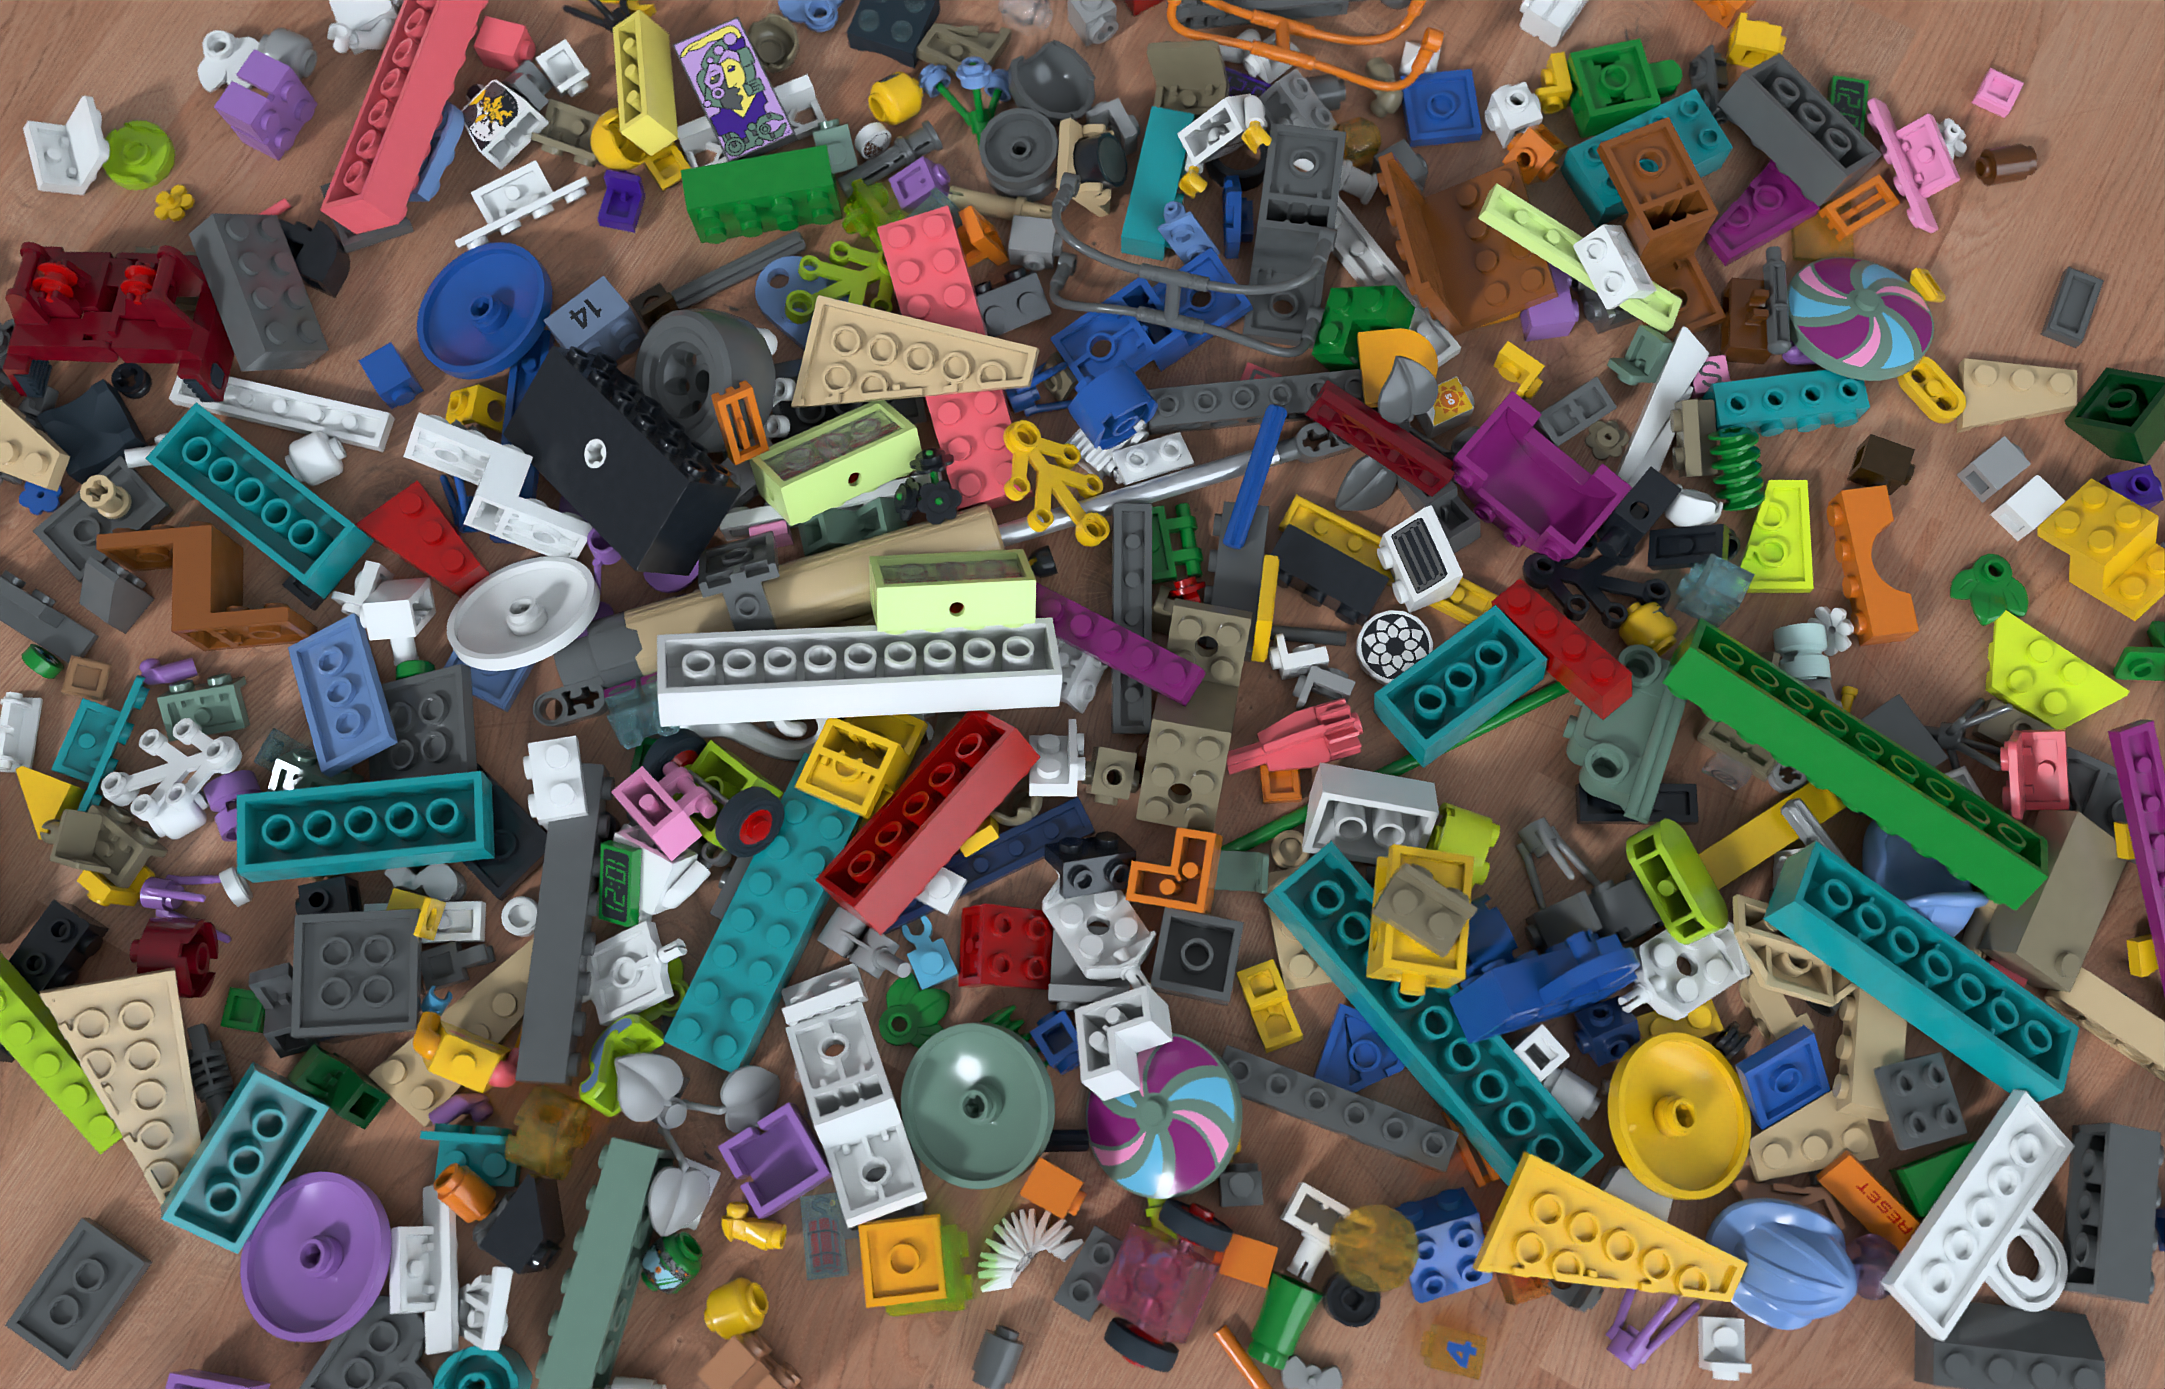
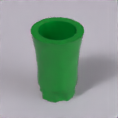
M1272 1270L1259 1316L1250 1335L1253 1339L1247 1349L1249 1355L1273 1368L1284 1370L1289 1355H1293L1300 1336L1324 1294L1295 1278Z

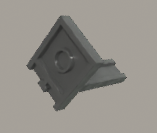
M773 531L705 549L699 558L698 585L703 598L723 593L735 631L778 630L762 583L763 581L780 577L777 543ZM766 721L768 730L776 728L774 721Z

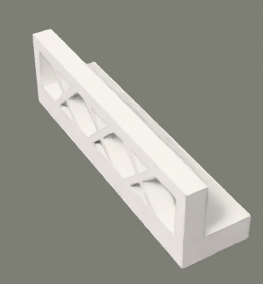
M808 74L774 88L796 133L797 140L812 135L814 131L819 130L818 123L826 121ZM812 107L817 120L805 125L794 122L798 112ZM706 115L677 127L678 139L691 168L698 167L694 155L705 150L717 153L714 161L707 165L728 162L726 157H724L725 155Z

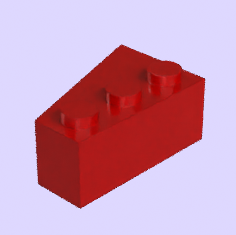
M418 480L355 524L376 543L382 545L460 599L470 588L491 574L433 495Z

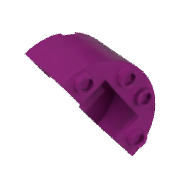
M1511 391L1453 459V470L1455 472L1453 478L1475 505L1473 511L1477 517L1486 523L1492 522L1502 530L1504 538L1515 547L1524 545L1535 552L1547 555L1550 559L1557 562L1561 559L1572 558L1581 550L1632 487L1603 463L1591 475L1533 428L1542 414L1515 392Z

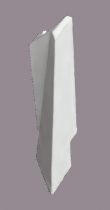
M1682 326L1673 340L1674 345L1656 382L1653 383L1616 471V475L1632 488L1651 466L1658 472L1660 471L1675 435V432L1671 430L1670 412L1675 409L1676 402L1690 399L1694 387L1689 385L1709 355V352L1698 339L1684 326Z

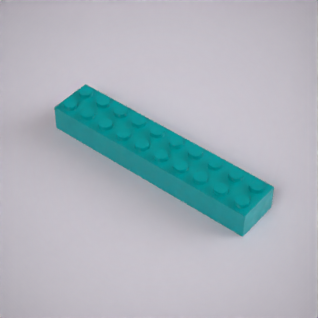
M1332 841L1263 899L1507 1186H1509L1524 1152L1579 1179L1604 1157L1602 1152L1500 1035L1472 1044L1468 1043L1449 1001L1450 997L1460 991L1456 984L1447 989L1426 986L1425 995L1414 996L1400 992L1401 982L1366 977L1374 889Z

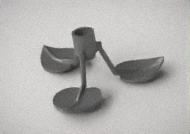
M1397 355L1392 370L1379 394L1378 406L1374 407L1373 410L1378 412L1386 421L1398 425L1453 461L1456 454L1481 426H1472L1461 431L1454 438L1451 450L1443 448L1414 429L1409 422L1414 419V415L1424 414L1433 407L1438 395V384L1435 377L1423 365L1407 357ZM1368 455L1361 457L1346 474L1337 493L1335 507L1341 511H1364L1382 505L1394 491L1397 482L1396 473ZM1452 477L1451 481L1454 484H1458Z

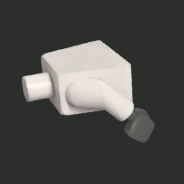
M628 812L626 814L630 822L623 824L620 831L614 834L613 841L641 848L639 923L645 920L651 921L653 915L668 909L677 908L711 874L709 869L713 865L723 867L730 862L732 856L728 851L722 850L716 858H713L714 852L719 847L708 841L702 848L703 859L700 862L697 861L698 854L688 848L671 861Z

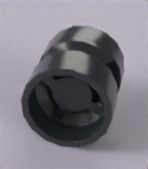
M1349 1269L1336 1271L1326 1279L1322 1287L1324 1296L1321 1301L1324 1310L1332 1319L1347 1327L1358 1328L1369 1324L1376 1317L1380 1309L1381 1295L1378 1286L1371 1277L1362 1272Z

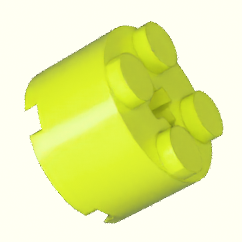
M1444 802L1439 807V815H1442L1439 825H1434L1425 849L1474 856L1472 888L1475 883L1483 885L1490 869V863L1485 860L1489 847L1493 848L1498 840L1500 825L1494 824L1490 817Z

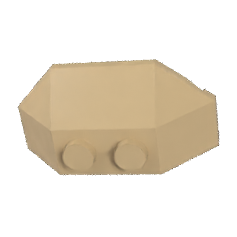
M1739 894L1733 897L1734 935L1744 959L1760 987L1828 1007L1836 1005L1858 987L1765 921L1763 918L1769 903Z

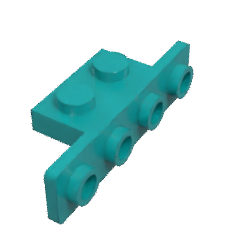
M136 676L121 711L84 698L82 699L51 768L54 772L89 783L78 811L88 812L92 805L100 806L103 796L96 794L102 779L108 774L115 772L119 762L118 759L112 758L118 743L122 745L127 744L135 725L128 722L134 708L142 709L150 689L143 687L145 677Z

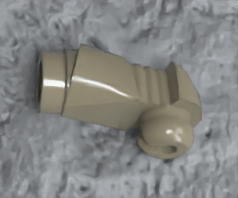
M1382 57L1373 58L1366 64L1365 72L1368 78L1384 82H1396L1393 67L1385 62ZM1372 89L1377 99L1371 102L1370 108L1379 118L1385 117L1388 112L1394 114L1402 102V90L1380 91Z

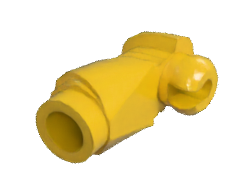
M730 1202L727 1205V1214L721 1217V1226L724 1235L730 1242L734 1238L744 1242L747 1241L749 1244L764 1251L774 1248L782 1249L784 1247L787 1234L786 1224L756 1217H747L749 1207L744 1202Z

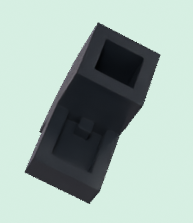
M279 219L288 245L300 251L295 259V263L303 284L336 298L350 270L349 253H346L342 242L320 220L317 221L312 229L299 221L291 224Z

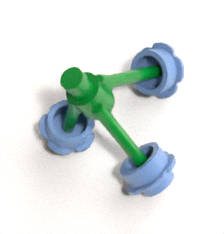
M977 56L965 58L961 62V65L957 68L956 76L960 79L962 87L972 89L975 111L968 112L947 89L951 82V77L946 73V66H935L934 64L926 66L918 76L920 80L919 87L930 98L937 97L940 94L943 95L963 117L968 127L971 126L972 135H976L979 148L981 133L988 122L994 118L999 101L1011 100L1012 95L1008 86V71L995 69L992 72V67L983 61L981 57ZM984 87L985 93L992 97L988 109H983L980 89Z

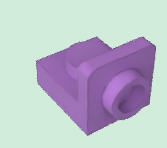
M923 156L889 178L901 210L910 213L936 195L947 199L948 193L952 194L949 191L948 183L950 182V177L946 169L940 163L936 164Z

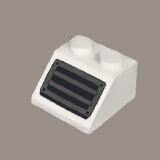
M1432 505L1423 508L1383 534L1379 544L1380 548L1377 549V555L1382 567L1385 570L1390 569L1395 580L1392 583V588L1397 601L1400 604L1405 603L1409 613L1452 596L1463 573Z

